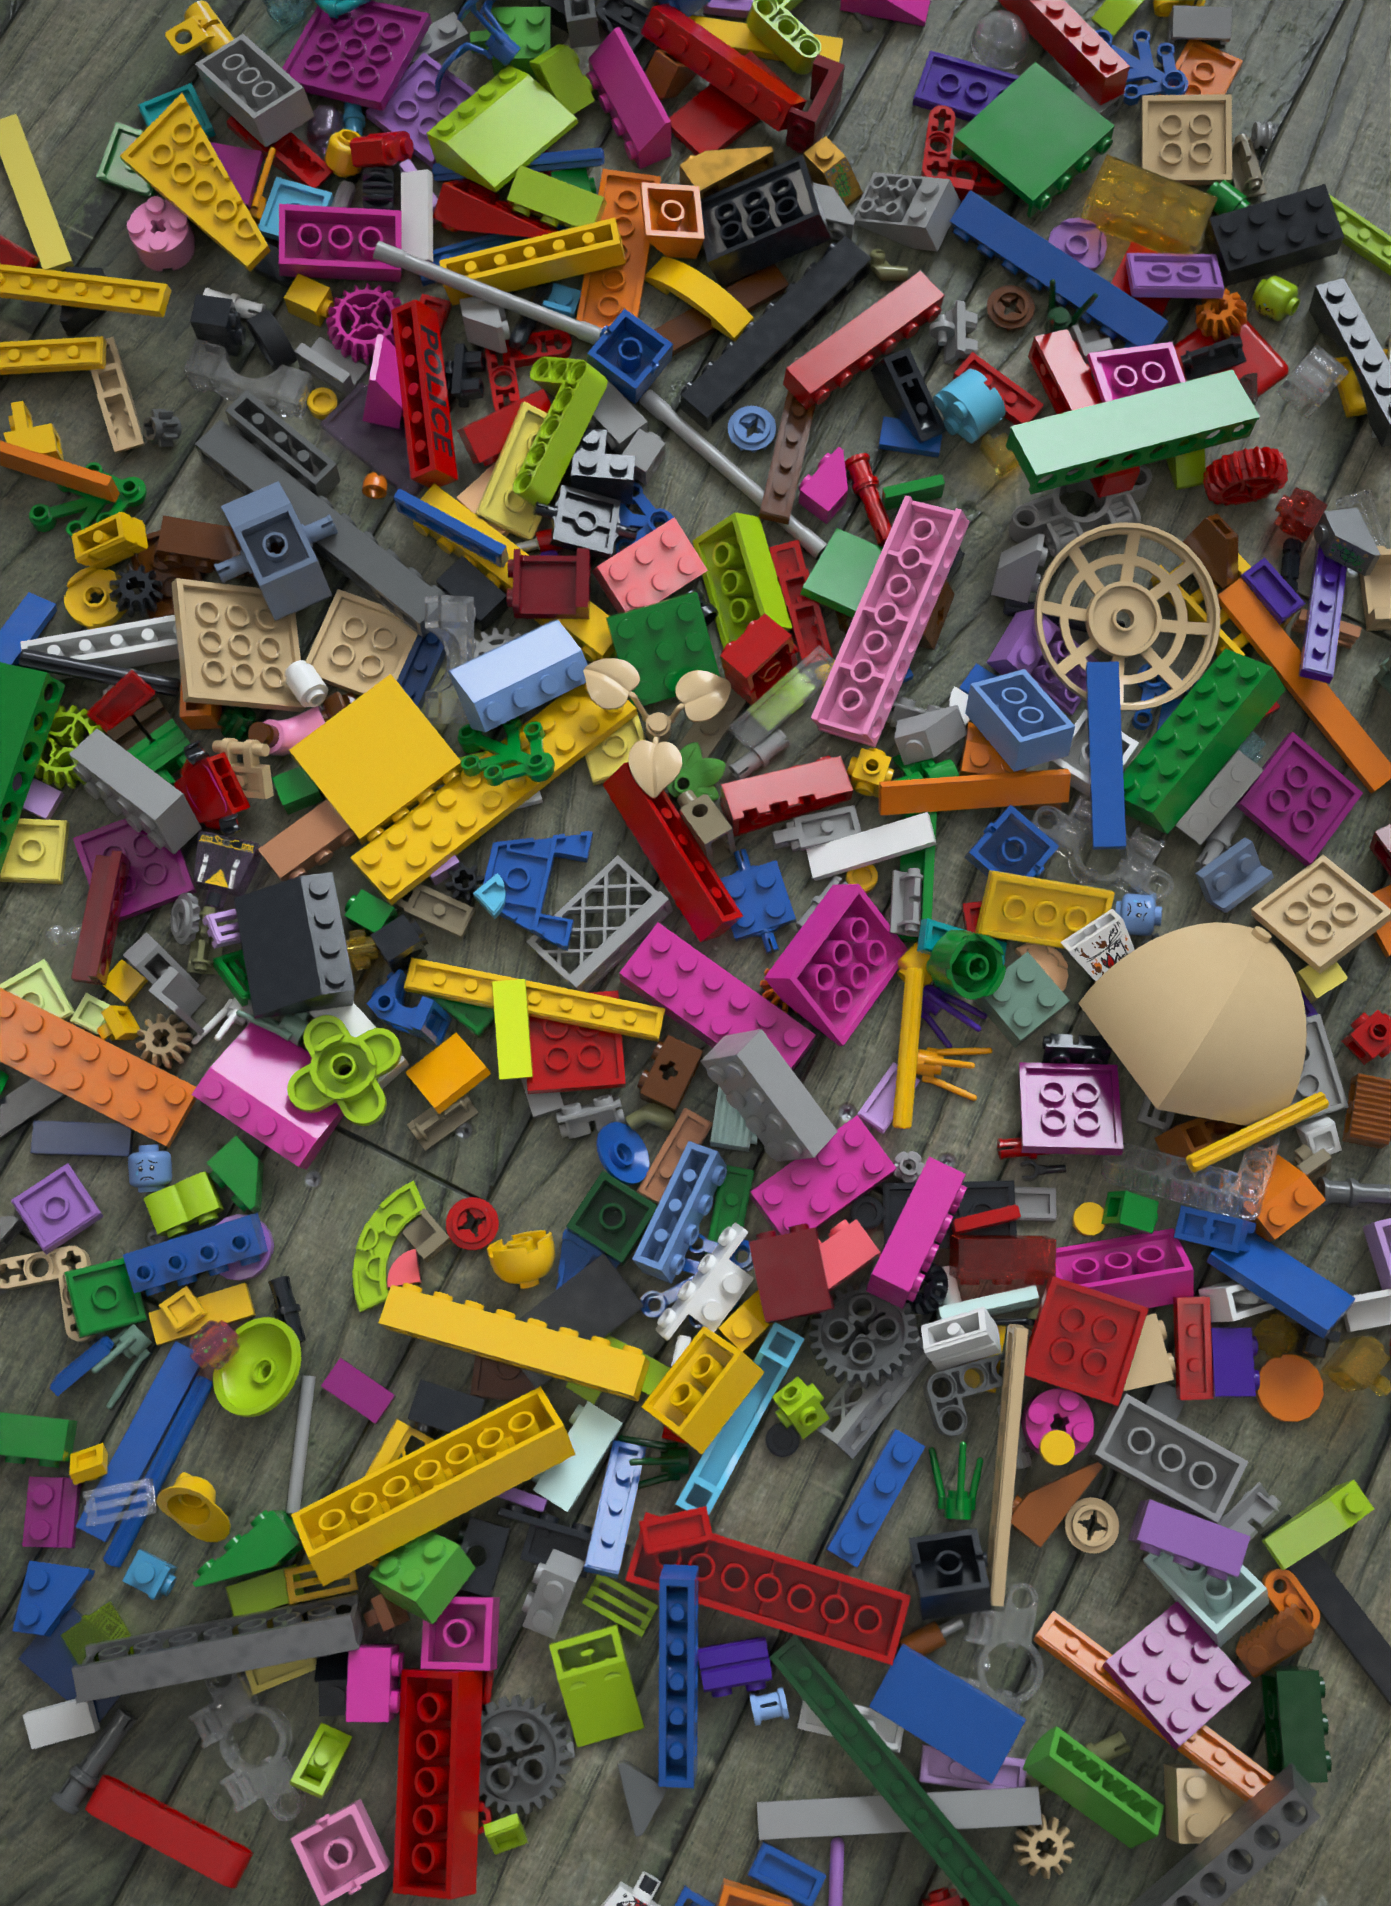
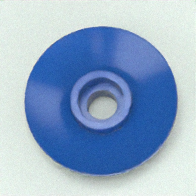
M612 1122L605 1125L597 1136V1152L603 1167L612 1177L623 1184H637L646 1177L650 1164L649 1154L643 1140L636 1131H633L626 1124Z

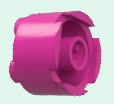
M1051 1389L1031 1398L1023 1410L1020 1421L1026 1444L1031 1450L1040 1455L1039 1442L1047 1432L1054 1431L1050 1427V1423L1054 1422L1053 1415L1056 1419H1062L1063 1425L1060 1427V1430L1069 1434L1075 1444L1074 1455L1081 1452L1088 1445L1094 1433L1093 1415L1088 1404L1077 1393L1066 1389Z

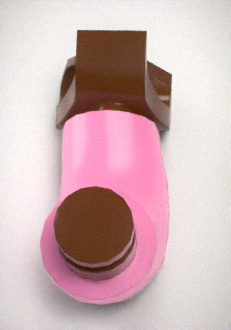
M335 692L322 703L324 710L317 706L289 719L280 721L269 719L264 722H255L249 728L248 737L251 740H258L261 744H267L270 748L269 755H289V749L357 698H355L352 692L343 695Z

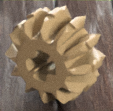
M157 1014L155 1024L151 1020L146 1019L145 1024L149 1027L148 1030H137V1034L143 1038V1040L136 1043V1048L144 1050L141 1058L144 1061L151 1060V1064L156 1067L161 1066L163 1063L167 1069L172 1068V1059H175L180 1064L183 1063L184 1059L180 1055L181 1052L190 1053L192 1050L190 1046L184 1044L193 1039L191 1033L185 1032L188 1025L184 1021L178 1023V1018L173 1014L167 1020L162 1014ZM164 1036L167 1037V1041L169 1042L168 1045H166L165 1047L162 1046V1042L160 1041V1039Z
M1041 1814L1042 1825H1026L1029 1829L1027 1833L1021 1829L1016 1830L1015 1834L1023 1839L1024 1842L1013 1844V1849L1016 1852H1024L1017 1861L1021 1866L1029 1864L1028 1873L1035 1876L1041 1867L1042 1876L1045 1879H1049L1050 1867H1053L1060 1875L1063 1873V1869L1059 1865L1060 1860L1069 1864L1072 1862V1858L1064 1853V1850L1073 1849L1074 1843L1069 1840H1063L1069 1835L1070 1831L1066 1826L1058 1829L1059 1819L1053 1816L1047 1824L1045 1816ZM1047 1838H1050L1047 1840L1051 1845L1049 1852L1043 1850L1040 1855L1037 1854L1040 1852L1036 1847L1037 1842H1045Z

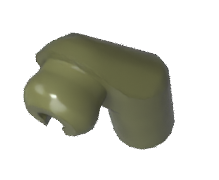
M648 1103L625 1117L633 1131L646 1123L661 1127L663 1130H670L676 1123L674 1113L670 1109L656 1103Z

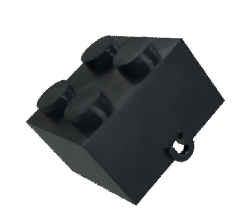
M977 1528L909 1538L910 1568L915 1582L922 1620L991 1610L990 1585L986 1571L988 1559L986 1552H982Z

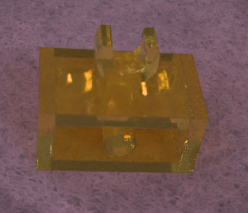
M1362 1335L1344 1340L1320 1370L1347 1393L1365 1390L1369 1387L1375 1394L1382 1397L1383 1395L1387 1396L1391 1391V1381L1379 1374L1390 1360V1357L1383 1352L1385 1347L1372 1336L1365 1337Z

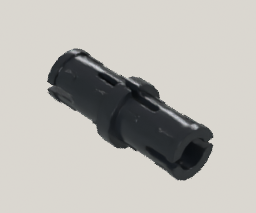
M282 1276L270 1280L268 1283L275 1302L276 1310L273 1311L275 1318L289 1325L296 1333L300 1343L306 1341L299 1315L301 1308L300 1304H296L290 1277Z

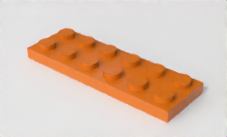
M609 169L602 170L598 195L604 197L607 204L600 221L611 218L616 219L622 239L626 264L584 274L576 320L585 321L604 328L606 325L610 326L624 308L639 319L651 243L644 236L640 184L641 182L661 184V176Z

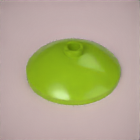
M262 1317L243 1324L230 1335L217 1356L213 1371L215 1395L219 1403L227 1411L241 1417H256L269 1412L284 1400L297 1379L301 1365V1346L294 1330L276 1318Z

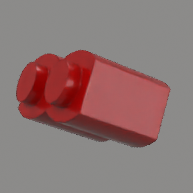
M406 131L372 133L367 136L353 138L350 141L353 166L356 168L392 166L407 159L410 160L414 151L410 134Z

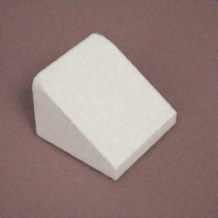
M1326 1115L1317 1116L1296 1125L1302 1144H1306L1313 1154L1322 1148L1330 1155L1342 1150L1335 1122Z

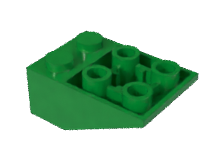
M285 1510L263 1511L250 1523L253 1527L252 1530L243 1536L240 1534L235 1536L224 1546L223 1549L226 1553L221 1558L219 1557L216 1560L210 1559L196 1572L200 1577L192 1584L195 1587L208 1586L285 1565L304 1548L292 1518Z

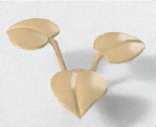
M605 658L594 661L583 670L588 694L596 705L607 710L618 709L625 705L629 696L642 715L643 721L646 722V736L649 741L641 740L636 742L629 752L628 761L630 771L636 783L653 799L658 797L677 778L682 768L681 753L675 745L667 742L671 735V724L675 722L679 712L685 708L686 716L692 722L708 721L723 709L731 692V683L727 679L707 671H691L683 675L676 685V697L681 703L676 706L672 714L667 716L664 713L656 712L648 715L637 695L632 692L640 683V676L633 665L621 659Z

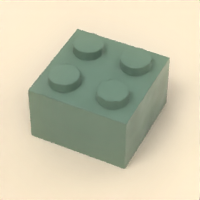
M1028 951L1006 968L1003 982L992 995L974 1000L1014 1048L1018 1047L1054 1018L1070 1002Z

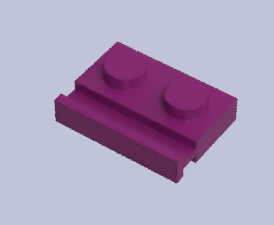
M29 1477L22 1547L75 1548L77 1527L75 1526L78 1522L81 1483L74 1485L71 1478Z

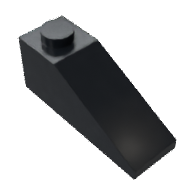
M909 348L884 357L871 369L883 398L919 443L947 432Z

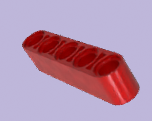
M102 1775L85 1807V1810L92 1816L229 1888H237L253 1856V1852L242 1844L110 1775Z

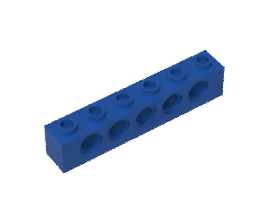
M663 1565L659 1578V1787L694 1788L697 1775L699 1566Z

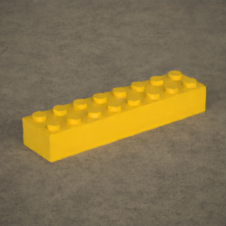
M540 1386L291 1514L306 1554L320 1582L325 1586L390 1551L405 1545L411 1540L436 1529L478 1505L499 1496L501 1493L545 1470L562 1463L576 1455L564 1424Z

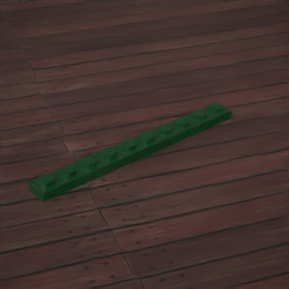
M794 1635L769 1657L971 1906H1019L800 1638Z

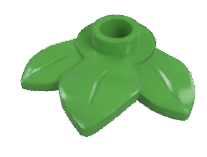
M689 743L679 751L682 756V768L677 778L667 786V790L675 798H678L679 795L687 790H692L697 798L707 794L712 801H715L719 798V794L713 785L723 776L726 764L724 761L715 758L702 759L699 743ZM680 778H686L688 781L687 787L684 789H679L677 786Z

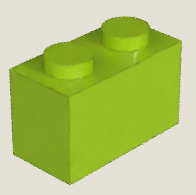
M557 44L529 62L539 84L572 114L595 101L591 94L593 91L589 79L582 75L578 66L580 64L579 57L569 45Z

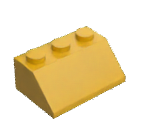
M703 1326L641 1407L700 1454H703L764 1374V1371L741 1350Z

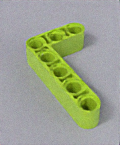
M753 0L746 18V24L750 31L794 72L802 75L810 73L817 54L821 52V43L816 36L790 13L803 0Z
M542 357L531 368V380L555 397L513 483L514 493L532 506H535L536 501L548 505L552 500L607 387L606 377L582 359Z

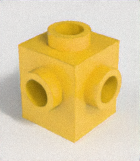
M861 748L858 758L852 756L847 770V774L852 776L850 782L853 790L865 796L879 798V782L891 781L894 769L889 768L892 757L886 756L885 752L876 748H869L868 750Z

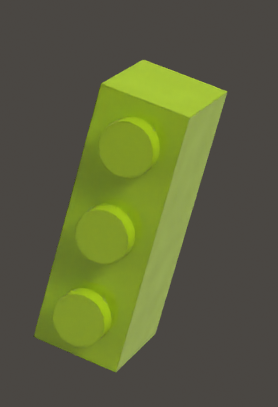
M521 165L518 167L507 201L513 207V212L528 218L530 214L541 217L540 222L553 228H557L559 224L569 229L600 221L607 204L604 197Z

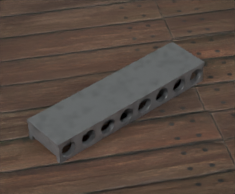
M353 1593L88 1644L85 1646L87 1656L82 1664L72 1667L77 1694L75 1698L76 1704L359 1649L365 1629V1622L362 1620L358 1594ZM347 1604L352 1607L351 1613L336 1614V1608L340 1605ZM309 1611L307 1613L309 1621L302 1622V1614ZM274 1618V1628L267 1629V1622ZM239 1625V1634L233 1635L232 1629ZM205 1631L203 1633L204 1641L198 1642V1635ZM169 1638V1648L163 1649V1643ZM133 1646L134 1655L128 1656V1651ZM98 1653L99 1661L93 1662L94 1656Z
M1293 1763L1289 1764L1130 1906H1193L1192 1903L1195 1900L1198 1906H1220L1320 1818V1814L1313 1808L1312 1798L1317 1794V1791L1296 1770V1766ZM1302 1806L1305 1807L1306 1811L1304 1818L1298 1811ZM1275 1830L1278 1832L1277 1842L1276 1839L1272 1836V1833ZM1248 1854L1251 1855V1864L1245 1858ZM1221 1877H1223L1224 1879V1888L1223 1885L1218 1881Z

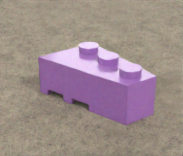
M1149 1499L1139 1502L1128 1541L1140 1544V1550L1156 1556H1160L1161 1552L1174 1556L1173 1562L1193 1569L1194 1564L1208 1568L1207 1575L1227 1581L1228 1576L1239 1577L1251 1536Z

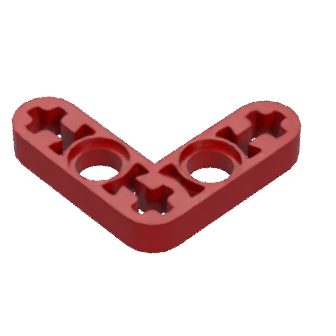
M945 105L934 107L928 119L921 177L944 179L947 176L948 170L951 171L950 177H956L958 172L966 171L972 177L970 180L974 181L972 190L974 193L987 196L1001 194L1005 185L997 178L996 184L990 183V177L995 176L978 162L950 158L955 113L950 107ZM939 118H945L943 131H937ZM933 142H942L946 149L936 152L931 149L930 145ZM932 169L938 170L937 176H932ZM978 174H981L980 183L976 182Z
M556 329L532 333L526 344L535 345L537 351L530 356H526L521 351L511 348L508 344L510 340H505L507 352L502 355L504 365L498 366L496 351L485 348L494 411L505 407L503 397L509 396L510 404L520 399L515 368L532 366L542 357L568 358L571 355L572 340L567 332ZM556 341H561L562 349L556 350ZM545 342L546 352L543 353L542 343ZM502 375L509 376L512 379L511 384L507 387H499L495 384V381Z

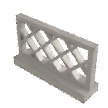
M617 855L554 915L566 918L569 914H581V928H573L571 934L580 935V949H568L567 951L558 947V950H543L538 945L543 939L535 934L526 943L573 990L588 993L651 932L657 922L661 923L673 909L669 898L661 891L655 890ZM618 867L627 874L626 884L609 885V876ZM631 879H633L637 884H631ZM645 890L651 896L643 905H631V891ZM626 891V905L609 906V892ZM592 892H604V906L586 907L587 897ZM626 912V921L619 927H608V913ZM586 913H603V927L586 928ZM586 934H603V943L598 948L585 949ZM557 956V962L552 957ZM563 956H580V965L571 974L562 968Z

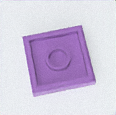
M68 1163L11 1200L46 1255L104 1217Z

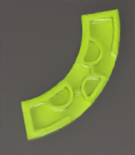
M414 1180L388 1196L379 1205V1208L374 1212L368 1223L365 1224L360 1234L352 1271L353 1289L360 1313L386 1302L389 1288L387 1287V1266L392 1247L406 1226L421 1216L420 1211L422 1209H426Z

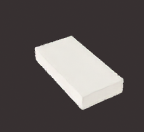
M76 1699L28 1711L23 1715L32 1749L95 1733L100 1729L93 1701L76 1704Z

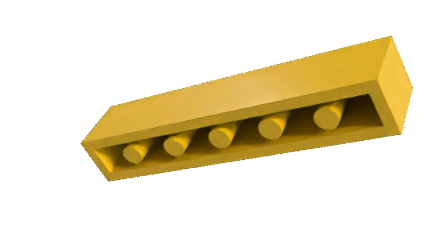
M611 218L439 260L443 268L499 290L511 292L626 264V259L616 219ZM443 284L452 306L460 304L459 299L474 297Z

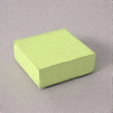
M85 993L70 1022L100 1037L96 1029L106 1023L101 1012L108 1008L110 1004Z

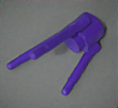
M932 984L925 985L923 988L921 1017L927 1022L946 1048H952V1044L930 1016L931 1013L937 1016L944 1009L975 1031H981V1027L947 1002L982 1019L987 1018L986 1013L942 991L938 987L935 988Z

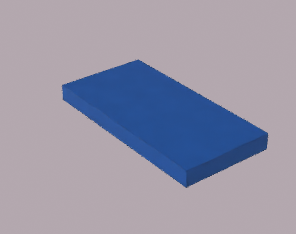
M1247 1233L1245 1243L1250 1245L1248 1251L1239 1250V1253L1215 1248L1206 1261L1323 1339L1350 1309L1356 1299L1256 1233Z
M905 1644L900 1647L893 1665L890 1666L869 1706L991 1784L1026 1721L1024 1717Z

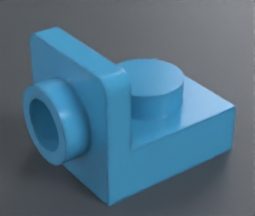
M554 283L548 301L544 300L542 306L575 319L578 312L581 290Z
M139 1549L122 1581L148 1594L150 1599L159 1600L163 1595L167 1597L172 1591L177 1577L173 1575L178 1567L143 1549Z

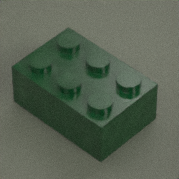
M1274 1666L1260 1675L1267 1772L1276 1777L1289 1764L1293 1763L1296 1766V1770L1308 1783L1328 1782L1327 1773H1330L1332 1770V1761L1329 1751L1325 1750L1324 1736L1328 1735L1329 1725L1326 1714L1322 1713L1321 1698H1325L1326 1694L1324 1679L1322 1676H1319V1670L1303 1666Z

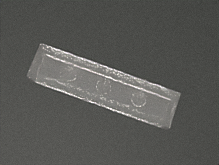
M819 645L729 726V731L751 752L825 685L835 660Z

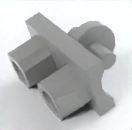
M957 300L954 309L945 312V314L938 315V321L932 323L929 327L930 336L938 339V345L944 346V363L952 365L958 358L967 359L972 352L975 354L978 352V341L966 338V333H972L976 329L978 314L965 310L964 301Z

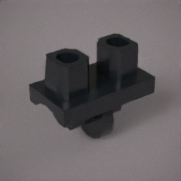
M464 343L455 344L454 362L446 361L444 367L447 392H451L452 396L459 400L460 408H468L469 400L484 397L483 381L481 378H471V373L484 372L486 370V357L482 351H468Z
M1294 1323L1291 1333L1299 1336L1294 1353L1310 1359H1316V1357L1325 1358L1329 1343H1338L1341 1332L1330 1331L1323 1339L1300 1323Z

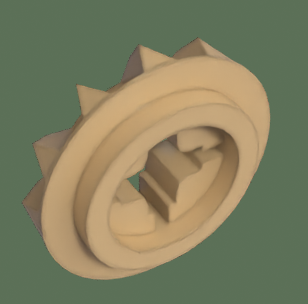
M1089 1497L1077 1501L1064 1518L1065 1534L1074 1547L1085 1553L1103 1552L1110 1548L1118 1537L1119 1520L1117 1514L1107 1502L1099 1498ZM1095 1511V1522L1104 1527L1105 1531H1093L1092 1535L1089 1536V1540H1087V1528L1079 1524L1078 1520H1089Z

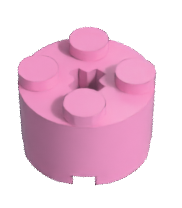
M153 196L132 213L127 222V229L139 259L145 266L155 271H163L162 269L168 268L176 270L189 262L195 249L194 235L187 217L168 200H164L159 196Z

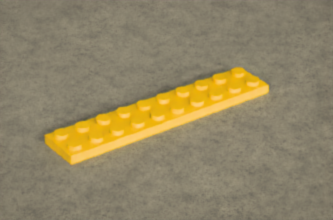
M586 683L562 694L523 724L520 729L522 752L531 755L530 742H528L524 734V727L530 722L541 723L545 732V737L543 738L544 752L549 753L555 762L554 773L549 779L543 782H535L527 776H522L504 781L498 786H490L484 777V771L475 776H467L462 771L459 777H454L448 785L441 787L435 792L436 794L428 797L422 804H419L410 813L406 814L398 822L394 823L351 856L353 864L392 906L451 857L459 854L637 715L636 707L627 699L625 705L618 709H603L590 698ZM507 737L501 743L508 745ZM487 752L479 760L494 756L495 754ZM511 763L501 766V768L504 770L519 764Z

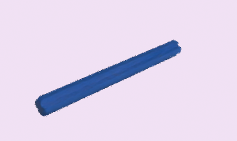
M600 147L546 152L531 162L527 168L537 172L597 167L604 165L605 155ZM439 163L433 164V178L437 182L468 179Z
M199 1375L195 1378L103 1558V1561L108 1565L116 1568L122 1566L213 1388V1382L210 1379Z

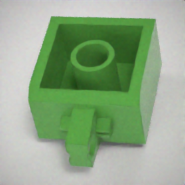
M550 6L492 7V15L503 31L521 47L509 65L528 73L537 80L529 62L552 48ZM487 29L470 32V43L488 50L489 47L485 43L492 34ZM494 56L492 57L495 77L506 67Z
M429 1531L379 1557L381 1561L368 1577L390 1602L434 1624L476 1568L460 1545L433 1531Z

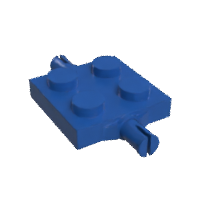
M740 849L744 859L743 862L738 850L733 853L739 870L732 875L720 878L743 915L731 928L736 941L749 937H761L766 954H771L769 941H771L774 952L779 950L774 932L782 926L797 921L777 861L775 860L760 866H751L747 850Z

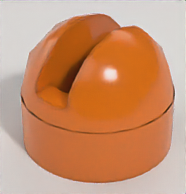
M376 472L365 476L362 487L363 494L372 499L385 497L387 494L386 478L382 474L378 476Z

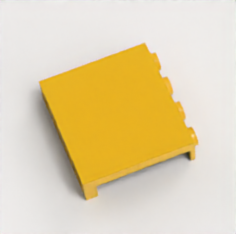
M391 674L289 749L295 762L303 768L354 832L362 845L367 841L370 843L384 832V828L392 822H398L402 817L410 813L409 809L417 803L422 804L428 797L436 794L434 790L443 783L448 785L454 777H459L461 775L459 771L462 770L461 760Z

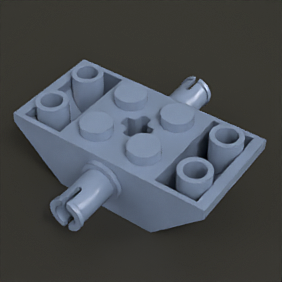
M279 481L221 506L241 548L239 555L214 565L222 583L246 572L252 573L275 621L332 596L312 549V543L338 533L330 514L306 526L300 524L291 502ZM276 543L278 547L284 546L281 549V553H270L272 550L271 544Z

